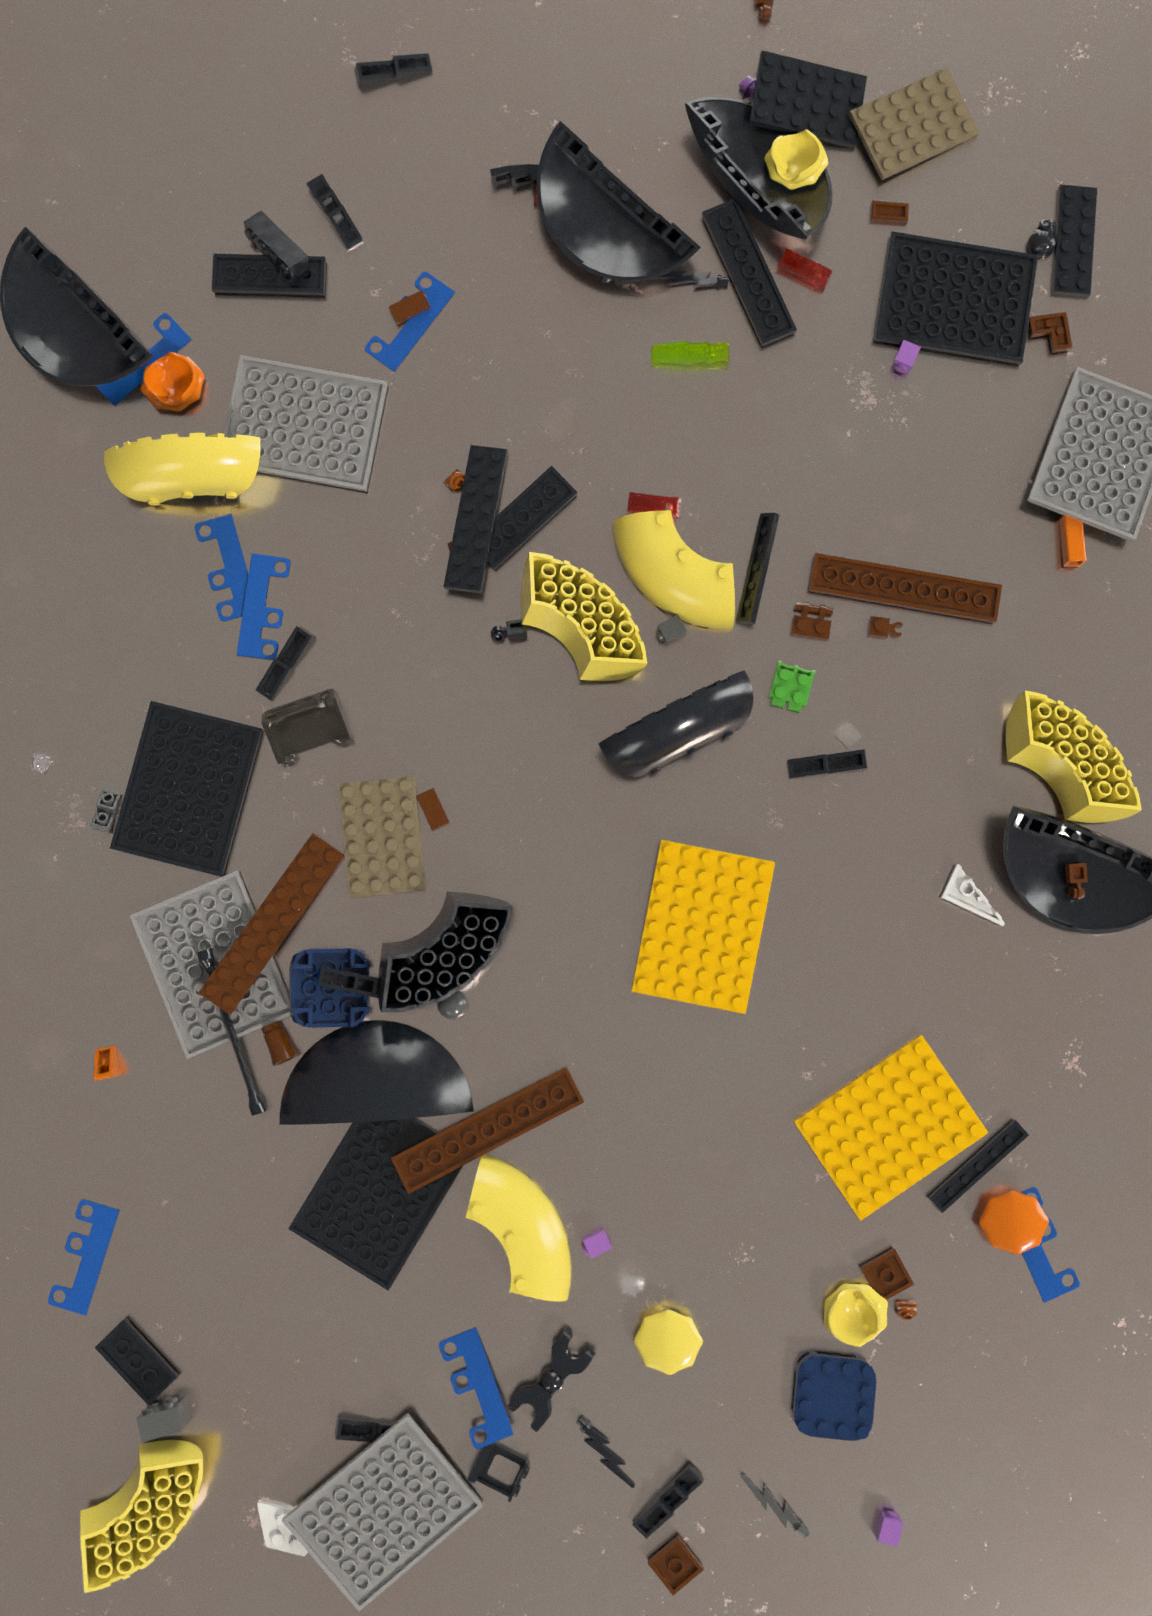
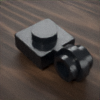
M521 619L507 621L506 627H493L490 635L496 642L503 641L506 635H508L509 640L527 637L526 625H522Z

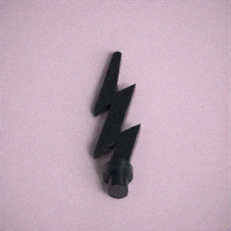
M687 270L668 272L664 275L648 279H673L669 286L696 282L693 288L713 285H717V287L728 285L729 278L721 277V275L708 278L711 272L685 275Z
M580 1417L576 1421L580 1431L592 1438L584 1439V1442L606 1458L600 1459L601 1463L631 1488H634L635 1483L617 1466L625 1465V1462L602 1445L610 1444V1441L594 1430L589 1422Z

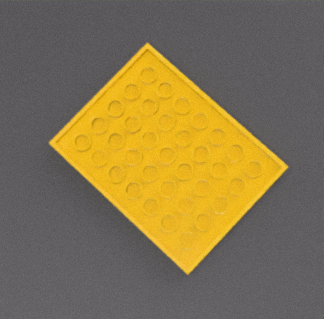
M661 840L631 992L746 1014L775 862Z
M919 1035L793 1121L860 1221L988 1134V1131L922 1035Z

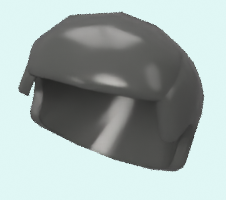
M459 991L437 1003L440 1014L451 1020L464 1017L469 1006L466 996Z

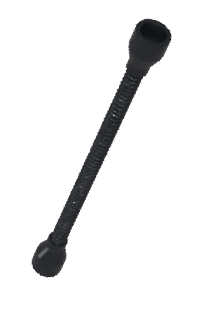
M212 948L196 953L208 977L215 970V957ZM220 1008L221 1015L224 1017V1024L227 1026L229 1038H231L233 1050H235L237 1062H239L242 1076H244L246 1088H248L247 1094L251 1115L254 1116L265 1112L267 1109L264 1101L258 1095L257 1090L254 1089L255 1087H253L254 1084L250 1077L251 1075H249L250 1072L247 1068V1063H245L242 1049H240L241 1046L237 1039L238 1037H236L237 1034L234 1030V1025H232L231 1016Z

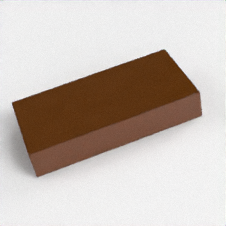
M872 200L870 221L907 224L909 203Z
M422 290L389 306V310L397 325L431 309Z
M434 788L416 796L432 831L450 823Z

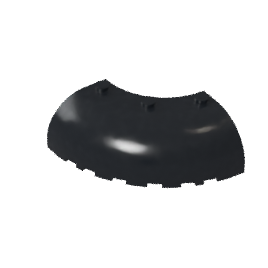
M745 670L728 676L727 679L718 680L707 687H702L692 692V695L683 699L681 697L667 704L665 708L641 718L642 720L626 726V729L614 733L598 744L607 760L620 772L632 777H640L648 773L652 776L661 771L660 767L686 753L690 756L699 751L698 747L720 737L726 739L732 736V731L746 722L753 707V689Z
M447 891L443 907L429 927L410 939L395 943H382L378 975L380 1011L404 1012L415 1008H424L429 1004L447 999L451 994L471 983L474 977L490 963L493 954L500 947L501 940L510 922L512 905L493 897Z

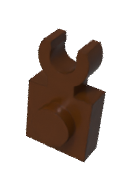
M871 616L868 636L887 638L888 633H890L893 637H900L902 633L896 632L895 627H902L903 623L895 622L889 624L890 618Z

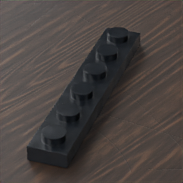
M777 513L760 514L736 622L740 624H755L780 517Z
M1013 1120L928 1198L943 1213L1026 1139L1029 1134L1016 1120Z

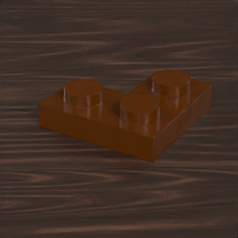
M1066 312L1029 317L1030 336L1049 335L1052 353L1068 351L1073 348Z

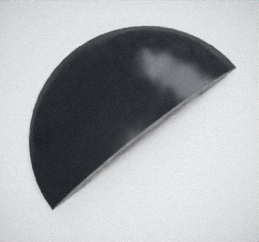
M703 97L686 102V112L705 159L720 183L747 212L770 228L800 239L811 237L822 227L830 213L833 196L827 169L823 170L814 184L791 190L771 179L764 160L765 155L769 152L777 137L793 134L749 124L752 103L727 97Z
M559 121L549 136L541 155L537 174V196L541 216L550 236L570 260L588 272L600 277L619 281H640L673 271L688 261L701 248L675 223L672 222L671 224L661 214H657L607 169L603 162L589 151V147L585 142Z
M25 226L10 248L0 282V306L3 321L12 343L23 358L42 374L56 381L75 386H98L112 383L130 375L143 366L153 355L140 338L91 286Z
M1019 806L1012 807L1006 823L1003 840L1005 866L1014 889L1034 913L1057 927L1085 934L1119 932L1136 927L1152 919L1151 856L1064 819ZM1065 864H1087L1088 882L1081 883V886L1085 889V896L1081 900H1074L1069 896V888L1073 886V883H1066Z
M370 1020L360 1022L357 1026L341 1027L334 1030L313 1044L295 1065L285 1085L281 1099L279 1125L397 1120L474 1112L470 1088L465 1075L457 1061L441 1043L432 1036L410 1025L386 1020Z

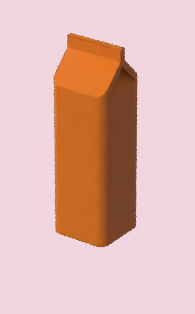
M1063 515L1059 520L1063 566H1082L1086 562L1083 522Z

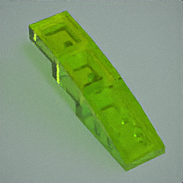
M682 341L652 345V364L707 365L730 363V344L728 342L709 344L708 341L698 343Z

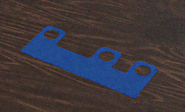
M426 271L420 274L414 284L415 287L427 295L426 299L431 309L409 319L390 345L379 337L373 336L365 346L367 353L392 371L397 369L455 293V291ZM429 277L432 281L429 288L421 287V278ZM375 341L380 342L382 345V350L378 353H374L370 349L371 343Z
M163 313L153 323V326L163 336L160 341L149 349L153 356L130 375L112 383L96 386L113 406H116L143 382L144 371L148 365L169 352L176 353L191 340L168 313ZM166 318L171 322L169 329L162 330L159 327L161 319Z
M232 514L197 523L194 526L198 541L203 542L217 538L225 568L210 572L208 580L211 589L214 591L227 587L231 588L233 599L216 605L221 621L242 616L248 581V572ZM203 525L211 528V533L207 537H202L199 534V529ZM214 575H223L224 583L221 586L213 584L212 578ZM230 605L233 608V613L227 617L221 614L222 606Z
M251 554L236 655L274 660L277 657L278 642L260 639L262 626L279 628L282 624L283 611L277 608L265 607L269 575L287 577L290 570V560L288 558ZM283 561L286 564V570L283 573L275 571L274 565L276 562ZM276 612L279 615L278 622L274 624L267 621L268 613ZM267 643L274 646L273 654H263V645Z
M1032 1187L1021 1192L1025 1195L1028 1193L1036 1194L1038 1202L1042 1206L1043 1200L1037 1188ZM1048 1219V1225L1052 1229L1051 1234L1047 1237L1043 1236L1039 1246L1022 1253L1044 1303L1070 1292L1080 1285L1073 1269H1067L1055 1275L1041 1244L1057 1236V1231L1051 1219ZM1066 1274L1074 1277V1284L1071 1287H1066L1062 1283V1278Z
M81 1200L79 1202L75 1216L79 1220L92 1223L89 1237L75 1232L69 1234L65 1250L82 1256L72 1289L54 1285L48 1298L50 1305L86 1316L119 1210L88 1200ZM90 1205L92 1207L93 1213L90 1217H83L81 1215L80 1209L82 1206ZM75 1237L82 1240V1247L79 1250H73L70 1247L71 1239ZM57 1290L65 1293V1300L62 1303H56L53 1300V1294Z
M476 1327L441 1341L439 1349L445 1361H450L463 1355L467 1369L451 1376L450 1380L454 1392L460 1395L475 1389L486 1423L473 1427L469 1431L473 1447L480 1449L514 1435ZM449 1342L456 1345V1352L452 1356H448L444 1352V1346ZM458 1376H465L468 1379L466 1388L459 1389L456 1386L455 1381ZM477 1430H484L486 1432L487 1439L485 1442L478 1443L475 1441L474 1434Z

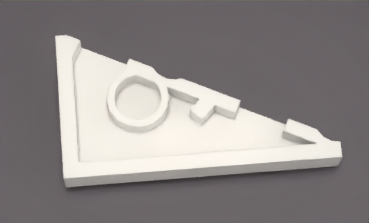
M956 864L940 898L1003 927L1005 923L1002 917L992 908L987 898L977 889L972 879L961 869L962 867Z

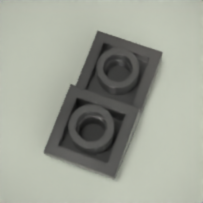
M102 789L96 803L97 809L90 824L91 829L110 833L117 814L121 793Z

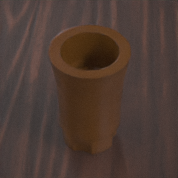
M279 1021L261 1029L273 1067L298 1056L284 1028H281Z

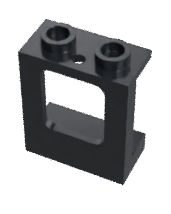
M494 1442L480 1449L468 1474L467 1481L473 1484L478 1481L507 1496L508 1501L511 1502L513 1496L517 1497L521 1489L519 1485L521 1479H525L530 1470V1467H528L529 1459ZM496 1455H501L520 1466L512 1485H506L488 1475L487 1472Z

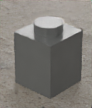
M677 614L657 626L658 631H656V635L660 642L664 641L665 645L686 635L687 630Z

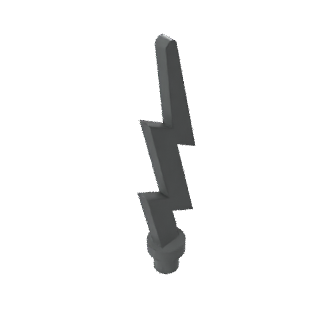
M745 1473L741 1474V1478L764 1509L767 1510L768 1502L785 1528L788 1519L794 1527V1532L800 1533L804 1538L809 1535L810 1532L805 1528V1524L798 1520L787 1503H785L783 1511L766 1485L763 1495Z

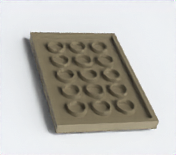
M947 67L853 109L849 113L881 180L966 142L980 133Z
M415 776L338 784L349 898L426 890Z

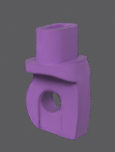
M747 76L739 83V87L743 90V94L746 97L751 96L753 98L756 78L752 79L750 76Z

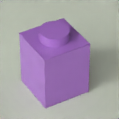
M903 340L892 367L898 372L909 373L921 347Z
M604 1227L583 1237V1244H581L585 1255L589 1254L591 1259L613 1249Z
M880 1511L874 1534L877 1541L898 1547L903 1521L893 1511H887V1513Z

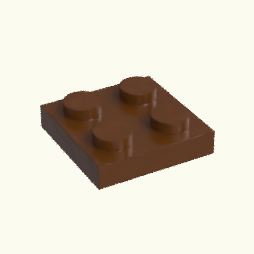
M894 1248L860 1266L870 1287L886 1300L914 1285Z
M679 1535L647 1561L648 1565L673 1596L704 1570L701 1563Z

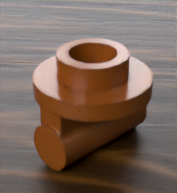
M456 469L443 482L447 487L459 490L463 487L465 475Z
M896 1300L897 1315L903 1320H912L917 1315L916 1301Z

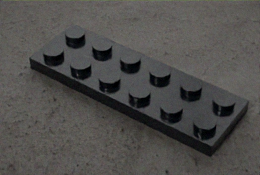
M1061 184L1058 188L1052 294L1089 297L1091 295L1097 203L1096 187Z
M213 253L212 291L215 293L325 295L326 258L324 256H308L310 268L292 280L287 274L284 275L276 263L273 264L267 255Z
M552 465L496 516L488 563L495 570L577 495V491Z

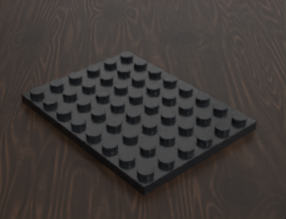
M891 231L874 341L901 345L903 340H906L923 349L1022 364L1038 255Z
M151 701L110 849L223 877L263 729Z
M415 1118L354 1122L349 1127L288 1229L389 1291L463 1166L408 1194L391 1158L438 1134V1132Z

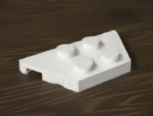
M259 1500L257 1507L265 1546L305 1557L308 1553L307 1550L282 1522V1519L294 1508Z

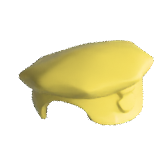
M807 129L797 134L777 137L771 149L764 157L771 179L791 190L814 184L828 165V158L822 143Z
M844 1283L825 1299L824 1326L839 1341L851 1346L861 1347L873 1340L886 1328L888 1302L868 1284Z
M662 1310L654 1315L645 1317L634 1339V1344L645 1366L667 1375H672L692 1366L703 1343L693 1320L672 1310Z

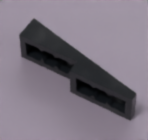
M429 53L397 55L393 56L392 60L356 63L354 72L358 88L432 73Z
M296 626L278 657L272 661L256 691L269 700H273L316 636L302 626Z
M865 749L788 760L790 779L868 769Z
M337 1415L334 1435L336 1440L374 1442L395 1423Z

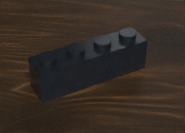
M262 210L244 221V233L248 240H252L261 252L264 251L273 264L276 263L284 275L287 274L293 280L310 268L308 255Z

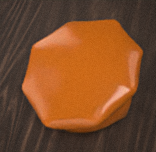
M169 352L145 368L141 392L156 409L181 412L200 399L205 375L191 358L175 352Z
M1012 1190L988 1200L979 1224L992 1247L1020 1255L1040 1245L1049 1220L1036 1198Z

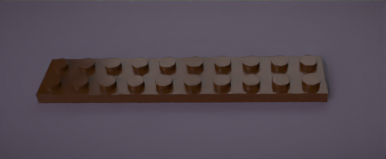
M820 553L814 554L809 591L991 623L997 622L1002 585Z
M312 833L198 993L231 1015L341 861L344 854Z
M566 1067L392 1157L391 1160L409 1194L584 1103Z

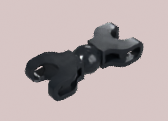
M568 1329L553 1344V1361L549 1368H546L541 1373L540 1380L533 1387L521 1388L508 1404V1409L512 1412L516 1411L522 1404H529L535 1409L536 1416L531 1424V1429L535 1432L551 1416V1398L554 1393L562 1389L564 1380L570 1374L582 1373L596 1355V1352L589 1349L581 1357L572 1356L568 1351V1344L573 1334Z

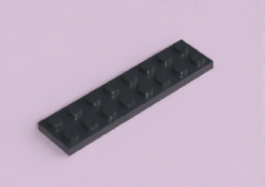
M732 199L703 211L702 217L762 347L796 333L797 328L739 203Z
M470 445L443 585L444 589L482 594L507 462V449Z

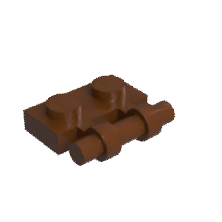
M796 602L794 610L801 611V616H793L790 635L828 641L831 621L824 620L825 615L832 616L833 608L822 604L816 606L809 605V602ZM808 612L818 613V619L807 617Z

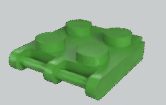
M778 660L769 693V698H772L771 705L784 708L785 702H788L787 709L801 712V708L806 707L815 670L811 669V671L799 668L797 665L782 664V661Z

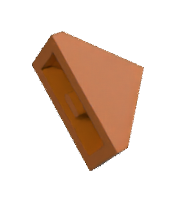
M114 1045L95 1050L94 1081L121 1075Z

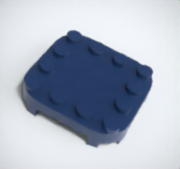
M347 948L306 949L294 954L289 968V1010L294 1023L308 1028L353 1027L364 1020L370 1008L367 1007V996L317 986L321 966L367 976V968H370L369 962L362 953L356 949Z
M812 1352L803 1357L796 1366L795 1394L792 1417L798 1430L805 1435L818 1438L847 1441L866 1439L871 1431L874 1418L876 1374L874 1369L863 1358L857 1356L853 1358Z

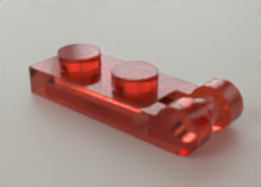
M787 248L778 264V268L814 284L821 290L825 289L826 281L832 275V270ZM816 272L820 273V278L815 276Z
M630 492L627 512L664 511L667 504L671 505L672 518H679L680 511L678 509L682 499L679 497Z

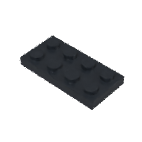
M126 1318L95 1347L147 1405H150L179 1376Z

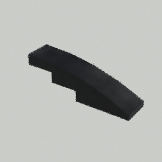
M539 164L509 165L490 169L492 184L511 180L512 187L530 182L532 189L537 188Z
M323 174L307 182V187L345 247L349 248L362 240V236L333 189L330 188Z
M321 966L317 986L378 998L379 978Z
M689 1464L656 1496L635 1519L632 1525L647 1539L674 1515V1511L689 1498V1494L703 1483L704 1477Z

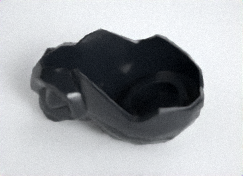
M1053 219L1040 221L1037 230L1029 237L1027 246L1031 254L1044 258L1054 252L1057 225Z

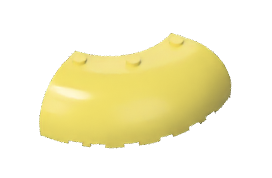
M190 433V437L166 434L161 435V439L152 440L151 437L139 438L137 442H124L123 447L119 448L116 445L105 450L104 465L109 479L122 494L137 501L148 502L149 505H160L161 502L179 497L190 499L193 496L217 495L225 496L228 499H235L247 491L255 479L260 460V437L236 434V437L228 438L224 437V433L205 437V433Z
M671 510L639 512L622 516L613 521L614 542L621 563L631 581L651 603L672 617L678 614L681 620L695 626L719 630L733 629L735 619L733 563L711 561L691 550L676 531Z
M529 552L524 566L521 586L522 625L537 627L560 640L573 656L580 680L613 681L628 678L641 672L647 665V657L644 643L641 641L638 633V626L634 624L630 611L624 603L621 604L615 597L616 594L604 582L600 583L587 570L571 565L569 561L564 560L563 562L554 559L550 555Z
M1024 691L1018 696L1010 710L1007 721L1008 762L1028 767L1051 786L1060 801L1066 821L1085 823L1109 822L1130 817L1142 810L1137 787L1133 786L1130 778L1132 776L1131 771L1126 769L1122 762L1124 760L1123 756L1116 747L1113 748L1106 739L1108 736L1097 725L1093 726L1080 711L1075 708L1073 710L1068 708L1060 700L1054 701L1049 699L1047 695Z
M486 1154L482 1155L465 1218L485 1226L498 1238L504 1247L511 1268V1293L548 1301L568 1300L571 1285V1256L567 1235L555 1207L541 1188L522 1171L496 1157Z
M162 1440L139 1444L135 1468L125 1485L103 1503L80 1510L84 1593L100 1590L111 1586V1583L122 1578L123 1580L129 1578L130 1574L141 1568L142 1570L155 1560L157 1555L163 1550L165 1551L173 1543L178 1532L190 1518L192 1508L199 1495L198 1492L203 1475V1454L198 1446L181 1440Z

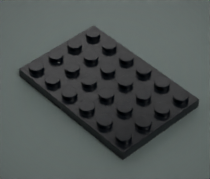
M761 50L748 123L790 134H797L807 129L820 141L854 149L857 145L858 132L849 113L851 110L863 105L867 76Z

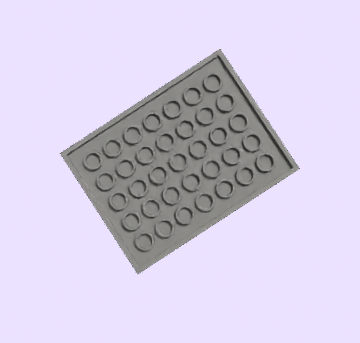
M240 355L224 437H236V434L260 437V460L257 472L367 492L388 382Z
M1076 367L1027 501L1134 542L1152 495V395Z
M239 871L232 872L130 915L186 1059L230 1042L231 1039L226 1029L227 1026L224 1024V1017L221 1015L220 1008L198 993L209 977L205 968L200 964L196 953L212 948L215 957L214 966L216 968L255 914L254 907ZM273 956L230 1015L232 1025H234V1030L237 1034L236 1037L238 1038L291 1016L289 994Z
M407 1413L282 1519V1522L360 1612L481 1509L483 1502Z

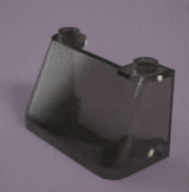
M334 689L324 690L269 709L262 714L261 723L278 764H289L294 761L296 753L331 741L333 744L340 746L351 740Z

